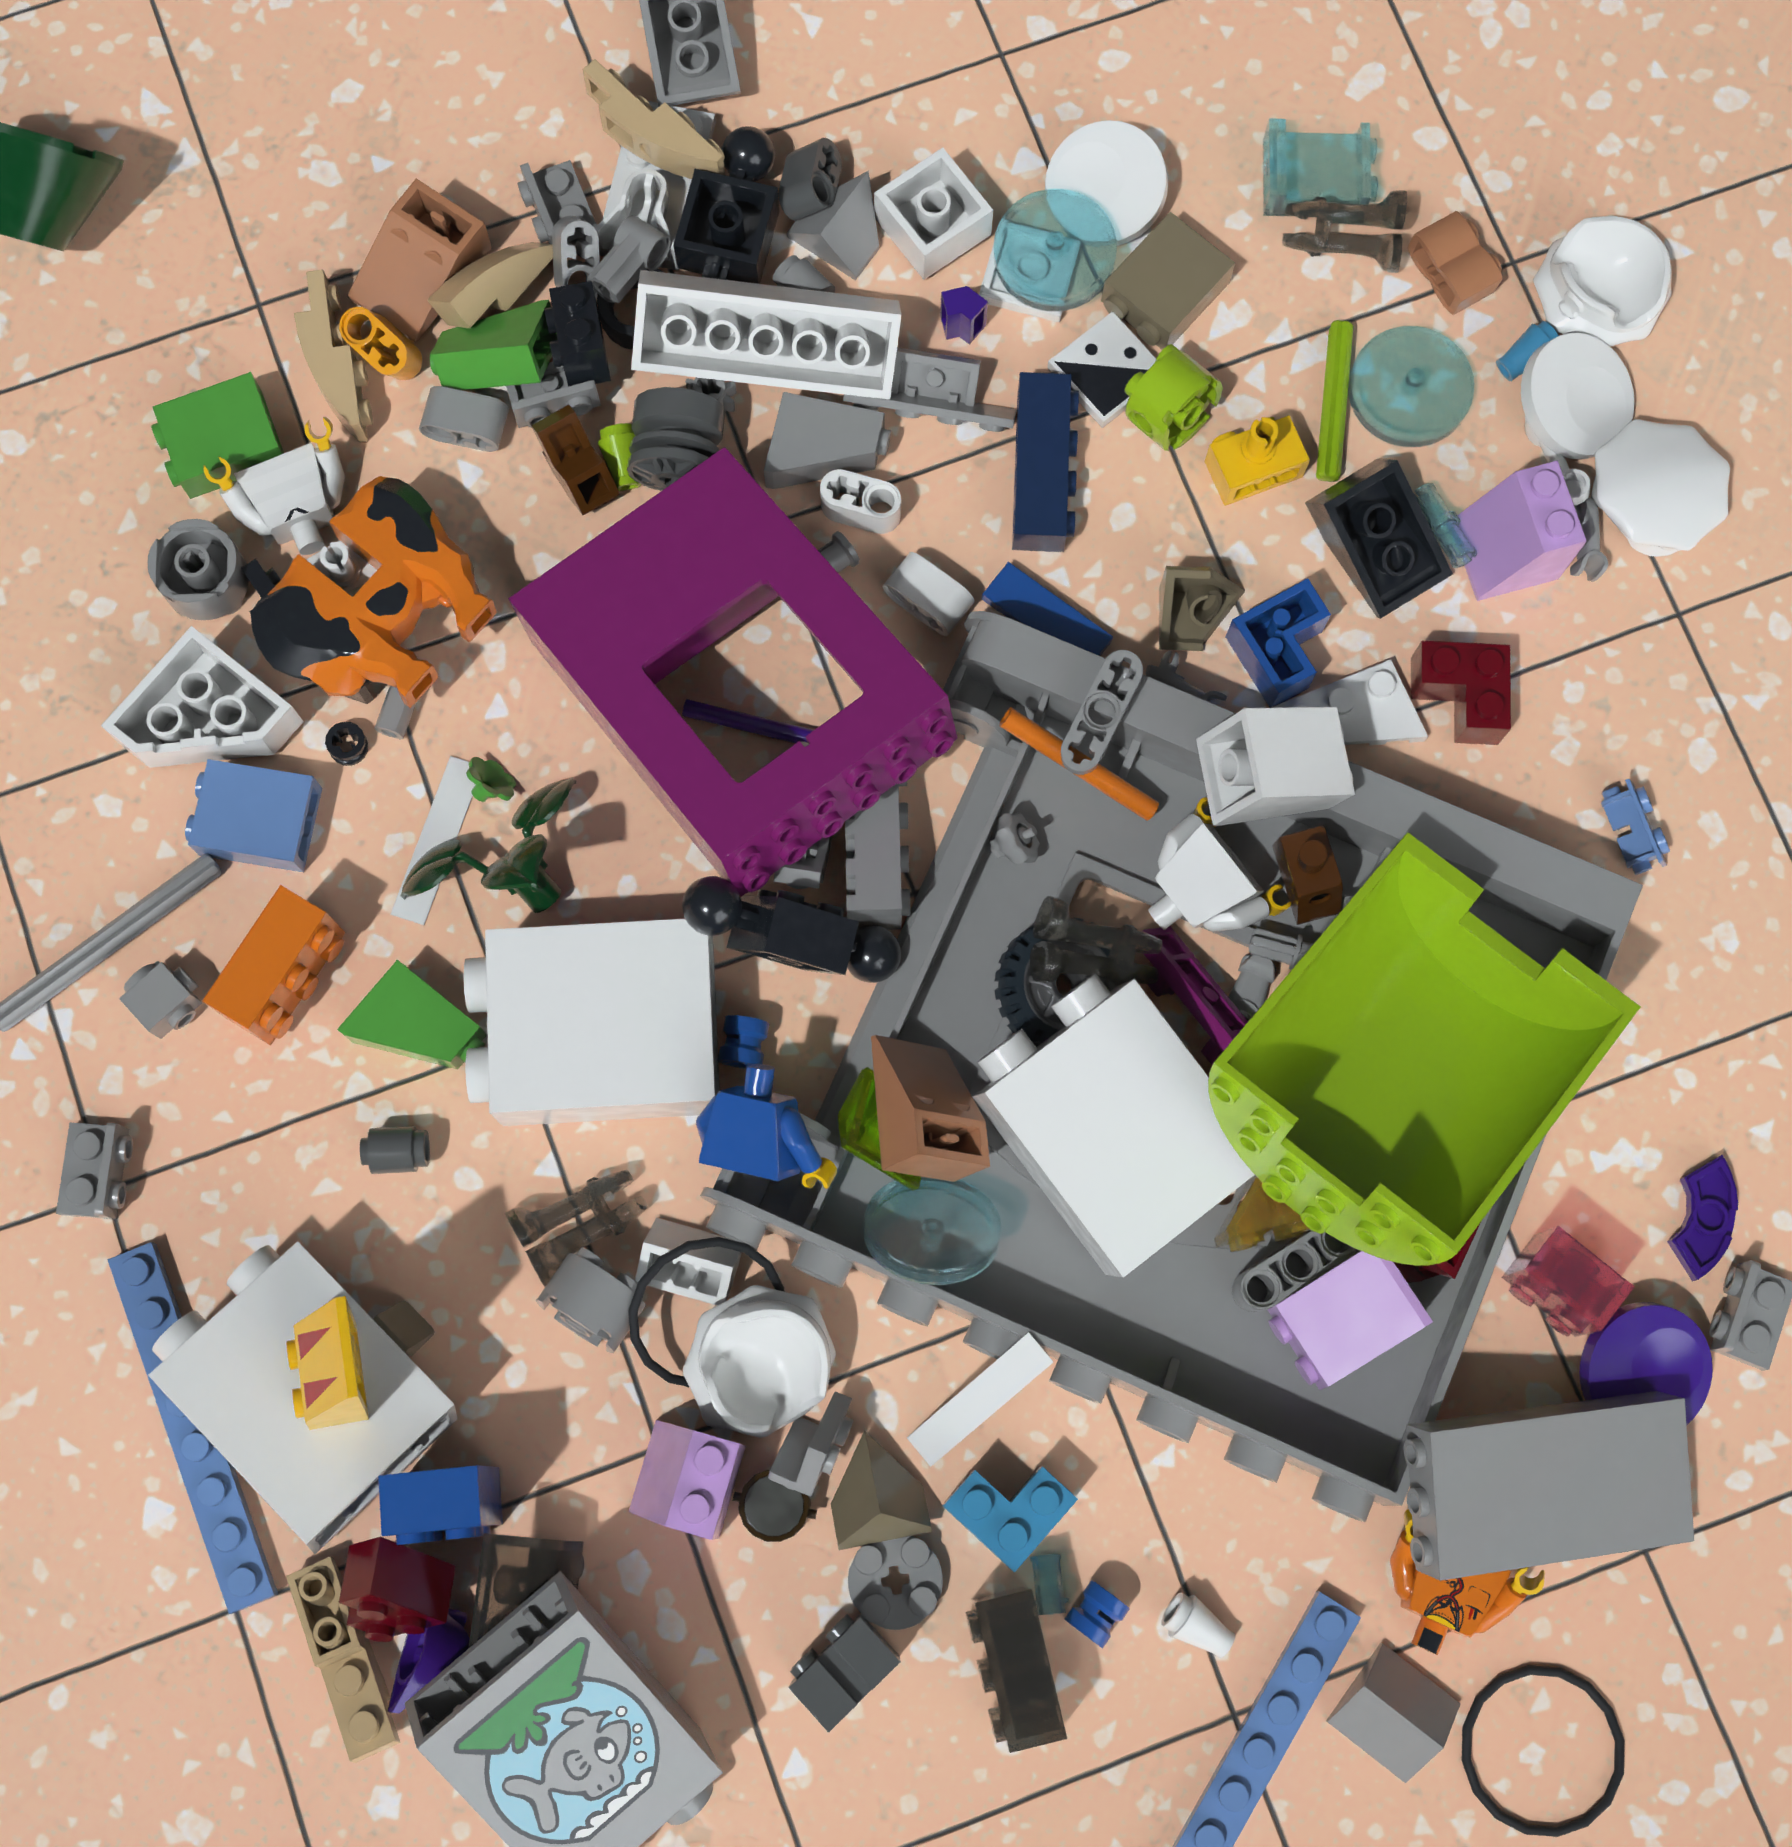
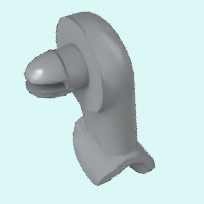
M1588 498L1584 502L1574 505L1587 542L1578 552L1577 562L1570 567V574L1572 576H1579L1584 570L1587 574V580L1594 582L1606 571L1608 560L1600 552L1598 506L1593 499Z
M1172 650L1163 655L1159 667L1148 665L1146 668V676L1209 702L1213 699L1226 701L1227 699L1225 694L1217 691L1205 693L1185 682L1184 677L1176 674L1180 657L1176 652L1172 662L1169 663Z
M1246 955L1242 958L1238 969L1241 973L1228 996L1247 1021L1264 1004L1269 983L1272 984L1274 982L1276 967L1270 959L1256 955Z

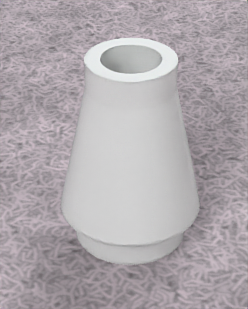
M1182 1592L1178 1593L1167 1606L1161 1620V1625L1168 1629L1170 1637L1211 1652L1219 1658H1223L1228 1653L1235 1640V1633L1226 1628L1195 1595L1188 1597Z

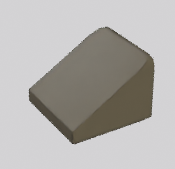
M406 1301L395 1304L373 1318L408 1356H413L435 1333L432 1326Z

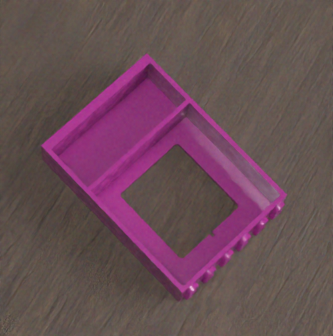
M723 447L508 598L532 644L718 874L731 882L737 888L741 897L748 892H754L762 888L772 874L784 865H791L800 860L810 846L821 838H828L837 833L843 826L844 821L858 811H865L871 808L879 800L881 794L895 784H902L908 781L915 774L918 767L930 758L939 757L951 748L953 742L958 739L948 695L726 447ZM779 596L860 688L863 694L805 736L809 745L804 747L800 741L745 781L738 783L734 781L655 684Z

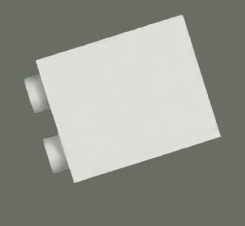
M686 919L485 930L486 957L465 959L464 995L466 1007L469 1013L487 1012L488 1047L468 1048L466 1052L465 1074L468 1099L470 1103L489 1102V1113L502 1126L700 1115L710 1100L720 1091L719 1062L717 1061L718 1037L713 936L695 931L687 923Z
M1095 973L1051 1006L1065 1026L1038 1047L1033 1044L1024 1030L1021 1029L977 1062L991 1082L972 1097L1104 1274L1124 1278L1255 1174L1234 1150L1215 1117L1208 1092L1209 1077L1137 981L1132 979L1109 991Z
M297 1241L281 1257L270 1245H266L245 1259L227 1280V1286L237 1296L208 1322L195 1310L173 1323L158 1338L152 1348V1351L160 1358L162 1363L148 1376L309 1549L316 1554L379 1494V1475L402 1473L458 1418L454 1403ZM346 1296L357 1324L369 1420L309 1430L305 1423V1417L296 1419L292 1389L301 1388L299 1369L290 1370L286 1341L295 1339L294 1324L332 1299Z

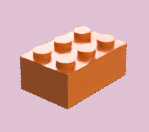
M280 885L202 1002L227 1020L271 1046L275 1038H282L291 1027L294 1019L291 1014L301 999L303 1001L307 1000L315 991L319 982L317 975L325 963H331L339 955L344 945L342 938L346 932L327 912Z

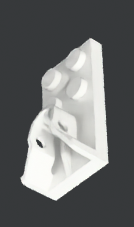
M648 101L653 110L659 107L657 102ZM670 106L676 113L683 112L694 124L696 131L705 140L708 138L712 139L716 124L714 113ZM621 146L603 219L599 224H593L599 237V255L606 256L614 246V237L617 229L627 217L633 215L670 237V251L660 267L679 271L673 245L692 179L656 167Z

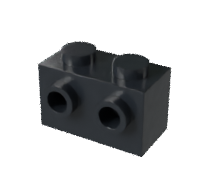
M592 281L550 288L552 307L544 308L549 334L557 333L558 340L550 341L554 366H563L568 387L594 380L595 384L611 381L601 320Z

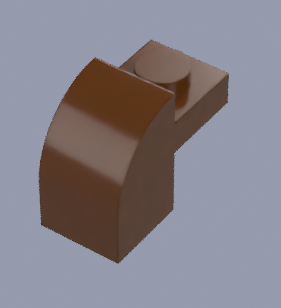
M569 404L531 425L551 470L582 515L620 495L604 460L591 446L575 411Z

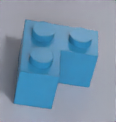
M1043 1466L1038 1467L1010 1501L976 1470H973L945 1501L942 1507L1011 1571L1016 1572L1075 1504L1078 1498Z

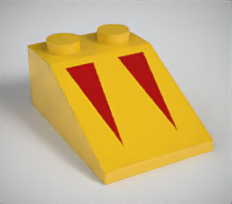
M346 1296L336 1297L294 1324L295 1339L286 1341L290 1370L299 1369L301 1388L292 1389L296 1419L305 1417V1423L309 1430L369 1420L357 1324Z

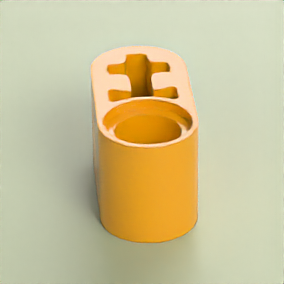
M363 307L350 308L342 315L339 324L342 338L378 372L398 380H410L419 373L422 367L421 352L384 316ZM370 320L371 332L367 338L362 340L360 335L361 326L364 322ZM388 347L397 351L396 356L399 359L397 365L396 359L389 352L384 351V348Z

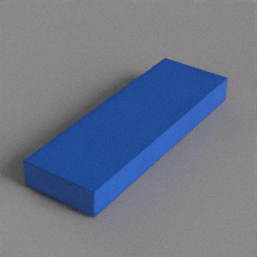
M1007 562L982 594V600L1005 617L1098 656H1101L1112 642V635L1010 562Z

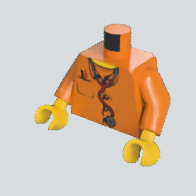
M1409 1509L1404 1512L1405 1530L1400 1534L1390 1558L1394 1589L1401 1598V1607L1421 1617L1412 1639V1644L1438 1655L1448 1630L1469 1638L1475 1633H1484L1508 1617L1527 1597V1594H1537L1542 1590L1545 1570H1541L1537 1577L1528 1578L1523 1574L1529 1567L1516 1569L1515 1578H1509L1511 1571L1506 1570L1442 1581L1417 1571L1410 1552V1543L1412 1538H1414L1412 1515Z

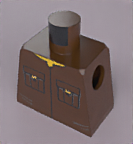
M1324 825L1279 837L1272 847L1289 902L1291 901L1296 924L1300 925L1339 914L1341 912L1343 884ZM1325 894L1324 898L1311 901L1313 897Z

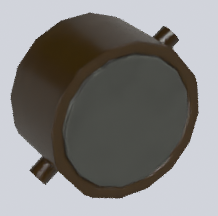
M766 1470L754 1475L744 1485L742 1493L734 1492L732 1501L739 1502L738 1510L743 1525L753 1536L766 1542H781L795 1536L806 1525L808 1518L816 1519L817 1510L810 1509V1496L771 1481L768 1478L770 1470Z

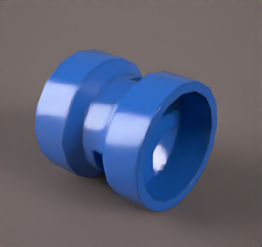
M725 1016L723 1031L727 1038L725 1044L719 1049L717 1061L721 1064L746 1069L747 1064H763L764 1054L761 1051V1043L768 1037L770 1024L766 1021L747 1016Z
M1091 1580L1083 1591L1084 1599L1078 1607H1072L1064 1620L1103 1649L1111 1637V1627L1115 1622L1122 1621L1130 1608Z

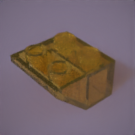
M1255 1175L1245 1184L1216 1234L1214 1241L1216 1248L1229 1245L1230 1252L1232 1253L1258 1246L1257 1243L1265 1241L1264 1236L1274 1234L1275 1241L1277 1242L1303 1235L1302 1232L1311 1229L1303 1223L1300 1215L1287 1204L1270 1198L1264 1192L1262 1182Z

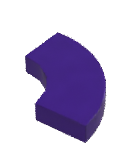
M1723 1155L1716 1157L1680 1179L1686 1194V1216L1680 1230L1667 1242L1692 1282L1699 1280L1716 1266L1732 1240L1731 1235L1734 1228L1736 1211L1738 1210V1197L1733 1175Z

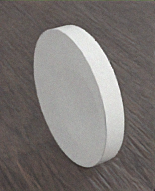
M1113 120L1094 122L1071 133L1054 152L1046 172V199L1055 220L1072 238L1095 247L1119 246L1141 236L1153 225L1160 215L1168 192L1166 164L1152 138L1136 126Z
M1566 333L1538 347L1525 365L1521 380V402L1525 417L1537 438L1556 454L1579 460L1595 457L1596 451L1610 441L1632 421L1634 414V390L1629 373L1617 353L1602 340L1584 333Z

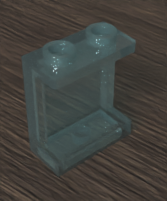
M1269 118L1263 138V216L1364 218L1369 202H1375L1378 189L1377 176H1371V164H1374L1376 160L1377 140L1376 138H1370V123L1361 122L1358 132L1355 134L1286 132V119Z

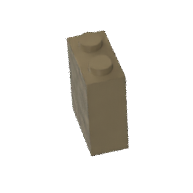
M1169 212L1105 280L1101 302L1104 303L1109 313L1114 312L1120 320L1124 319L1133 326L1144 342L1151 346L1156 345L1163 350L1167 345H1173L1227 287L1231 281L1235 262L1176 215Z

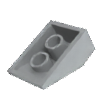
M639 0L658 106H661L664 102L669 106L741 94L724 0Z

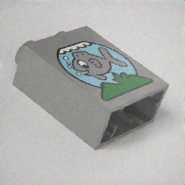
M561 1571L404 1703L416 1748L509 1847H639L666 1822L671 1825H680L697 1815L706 1805L712 1794L713 1781L723 1773L700 1727Z

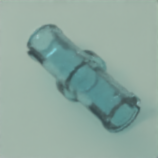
M1427 483L1417 488L1414 495L1436 540L1449 558L1452 567L1460 568L1471 562V558L1476 557L1477 551L1472 547L1459 526L1461 520L1456 512L1449 511L1433 483Z

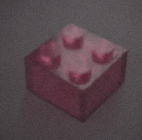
M1560 1226L1534 1235L1501 1277L1511 1285L1508 1290L1516 1299L1530 1307L1533 1304L1538 1306L1548 1315L1546 1318L1547 1323L1567 1337L1571 1334L1577 1337L1602 1331L1635 1287Z

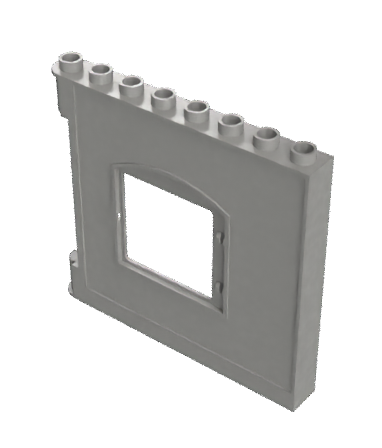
M985 611L971 612L964 623L969 634L943 691L948 695L956 733L965 735V740L984 747L910 909V916H907L897 938L901 948V959L897 970L886 980L877 982L815 1120L801 1114L820 1157L831 1160L837 1168V1174L830 1187L825 1189L819 1179L813 1188L804 1187L802 1178L805 1173L801 1170L800 1174L780 1181H774L722 1168L713 1189L704 1187L700 1195L704 1200L715 1205L706 1227L727 1239L746 1243L755 1250L758 1249L766 1230L800 1244L791 1266L839 1288L843 1287L851 1268L885 1282L877 1304L920 1325L928 1327L937 1306L970 1320L971 1323L963 1343L995 1359L1000 1358L1029 1332L1048 1356L1058 1360L1049 1379V1382L1084 1399L1101 1404L1109 1384H1113L1144 1398L1136 1421L1185 1443H1189L1197 1423L1227 1435L1232 1439L1224 1460L1263 1479L1277 1483L1285 1462L1320 1477L1312 1500L1345 1516L1366 1522L1373 1502L1383 1506H1402L1410 1487L1409 1466L1404 1457V1443L1407 1440L1406 1424L1436 1420L1545 1137L1481 1221L1456 1278L1452 1279L1439 1274L1420 1282L1408 1283L1433 1322L1336 1383L1321 1390L1318 1389L1315 1383L1309 1385L1300 1375L1295 1366V1361L1299 1358L1289 1343L1283 1345L1274 1335L1268 1322L1272 1319L1268 1309L1248 1312L1241 1309L1235 1303L1232 1296V1285L1237 1276L1310 1230L1303 1223L1297 1212L1287 1204L1273 1200L1264 1192L1262 1182L1256 1175L1236 1189L1229 1204H1217L1122 1278L1104 1274L977 1103L976 1105L986 1121L990 1167L955 1182L882 1170L871 1037L879 1035L946 1049L971 1096L988 1085L991 1080L977 1062L1013 1034L1007 1026L1010 1023L1007 1017L1002 1018L998 1008L1002 1007L1000 999L996 1000L994 991L998 988V982L994 981L995 973L1001 966L998 962L1001 955L1008 950L1007 946L1018 937L1020 933L1035 924L1064 917L1078 885L1084 880H1092L1150 906L1166 895L1155 879L1160 871L1157 861L1166 835L1189 814L1194 813L1200 799L1207 797L1196 739L1236 714L1151 677L1142 675L1141 682L1099 764L1159 802L1158 809L1153 817L1146 821L999 726L1006 711L1012 707L1064 741L1105 658L1008 617ZM1112 665L1109 669L1113 670L1115 675L1110 688L1107 689L1104 684H1101L1098 690L1112 692L1123 701L1126 695L1117 694L1118 688L1124 678L1132 680L1135 676L1129 672L1130 669L1127 667ZM1099 700L1091 704L1088 714L1094 723L1105 725L1113 720L1115 710L1109 702ZM1080 724L1078 730L1086 731V736L1079 747H1073L1093 759L1094 756L1089 753L1090 743L1094 736L1103 741L1105 735L1092 733L1083 724ZM1350 761L1348 763L1353 774L1355 795L1329 809L1215 827L1218 834L1264 890L1263 893L1274 885L1279 884L1283 886L1281 890L1272 894L1273 901L1280 906L1288 903L1289 899L1272 847L1279 837L1324 825L1341 876L1343 897L1354 896L1408 832L1484 889L1474 903L1479 905L1475 916L1544 968L1563 948L1605 980L1608 977L1643 887L1640 883ZM1209 803L1206 806V808L1202 810L1203 813L1207 816H1211ZM1004 813H1022L1026 821L1036 828L1037 835L1035 836L1040 845L1037 849L1038 858L1035 862L1015 864L1007 857L997 858L991 851L990 841L995 839L999 818ZM1325 894L1317 895L1311 901L1322 899L1325 897ZM1290 906L1280 915H1268L1266 918L1243 929L1213 933L1248 948L1252 933L1256 928L1297 938L1298 934L1303 935L1302 940L1315 943L1338 914L1297 925ZM1182 916V917L1180 918V919H1183V920L1187 921L1184 916ZM1325 1233L1326 1246L1331 1251L1339 1253L1343 1247V1242ZM1290 1253L1286 1259L1287 1270L1291 1275L1300 1278L1305 1271L1304 1260L1300 1255ZM1252 1277L1247 1284V1292L1252 1300L1262 1302L1267 1295L1265 1283L1257 1277Z

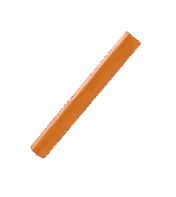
M1010 707L1002 717L999 726L1065 768L1061 761L1063 740ZM1070 746L1068 749L1074 753L1073 762L1076 764H1080L1083 759L1092 760L1073 746ZM1101 764L1088 774H1074L1146 821L1150 820L1158 809V801Z

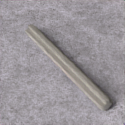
M203 854L1 1001L0 1030L2 1032L8 1031L219 877L222 871L217 862L209 854Z

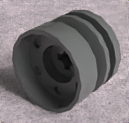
M661 387L649 389L638 394L634 401L632 430L636 436L633 437L629 447L631 453L627 465L629 476L641 485L662 491L718 452L719 447L717 445L723 439L725 410L723 405L714 397L685 388Z

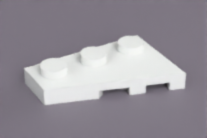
M1391 659L1272 707H1337L1340 725L1344 731L1345 745L1369 743V746L1384 745L1387 742L1409 740V743L1425 742L1428 738Z

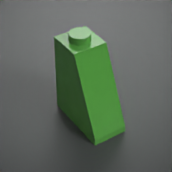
M537 301L477 320L471 328L455 327L442 331L433 350L430 352L432 372L434 375H438L442 387L468 390L540 383L552 358L550 341L558 340L557 333L549 334L544 308L551 307L550 301Z
M396 960L337 1029L354 1044L457 1070L466 1062L467 1049L485 1047L483 1039L487 1036L478 1024L399 960Z

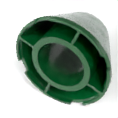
M0 122V234L65 251L121 172L124 160L97 150L90 151L75 146L71 142Z

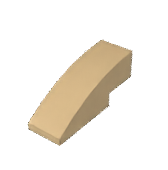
M530 242L510 246L488 254L464 267L448 279L427 301L448 326L471 328L488 308L507 311L553 259L552 244Z

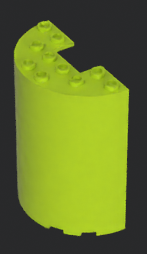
M1408 832L1216 1059L1209 1073L1208 1092L1215 1117L1222 1131L1239 1157L1260 1179L1264 1192L1270 1198L1287 1204L1300 1215L1303 1223L1316 1233L1322 1234L1326 1232L1355 1249L1384 1260L1418 1266L1445 1262L1460 1251L1641 1006L1563 948L1545 968L1469 911L1484 889Z

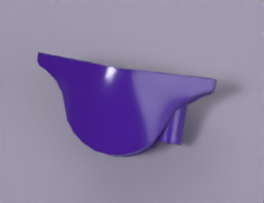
M449 1608L446 1623L425 1628V1632L422 1634H407L387 1712L401 1713L406 1708L404 1704L471 1647L468 1633L464 1629L467 1619L465 1612Z

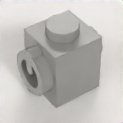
M159 961L146 965L135 972L125 983L124 990L126 993L119 998L147 1031L159 1039H162L172 1029L178 1030L187 1025L196 1015L195 1009L202 1004L193 993L198 987L196 982L180 966L173 971Z

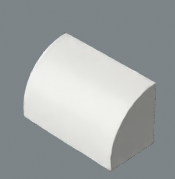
M656 1217L643 1242L635 1281L638 1283L660 1256L687 1241L725 1237ZM722 1247L690 1250L665 1264L647 1286L718 1306L727 1301L742 1252Z

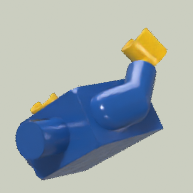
M747 1064L744 1086L720 1090L697 1117L696 1126L702 1142L699 1163L774 1181H780L800 1174L801 1170L805 1173L802 1178V1184L807 1188H813L819 1179L824 1188L828 1189L837 1174L835 1164L827 1158L820 1157L803 1118L798 1112L796 1098L772 1092L775 1071L773 1066Z

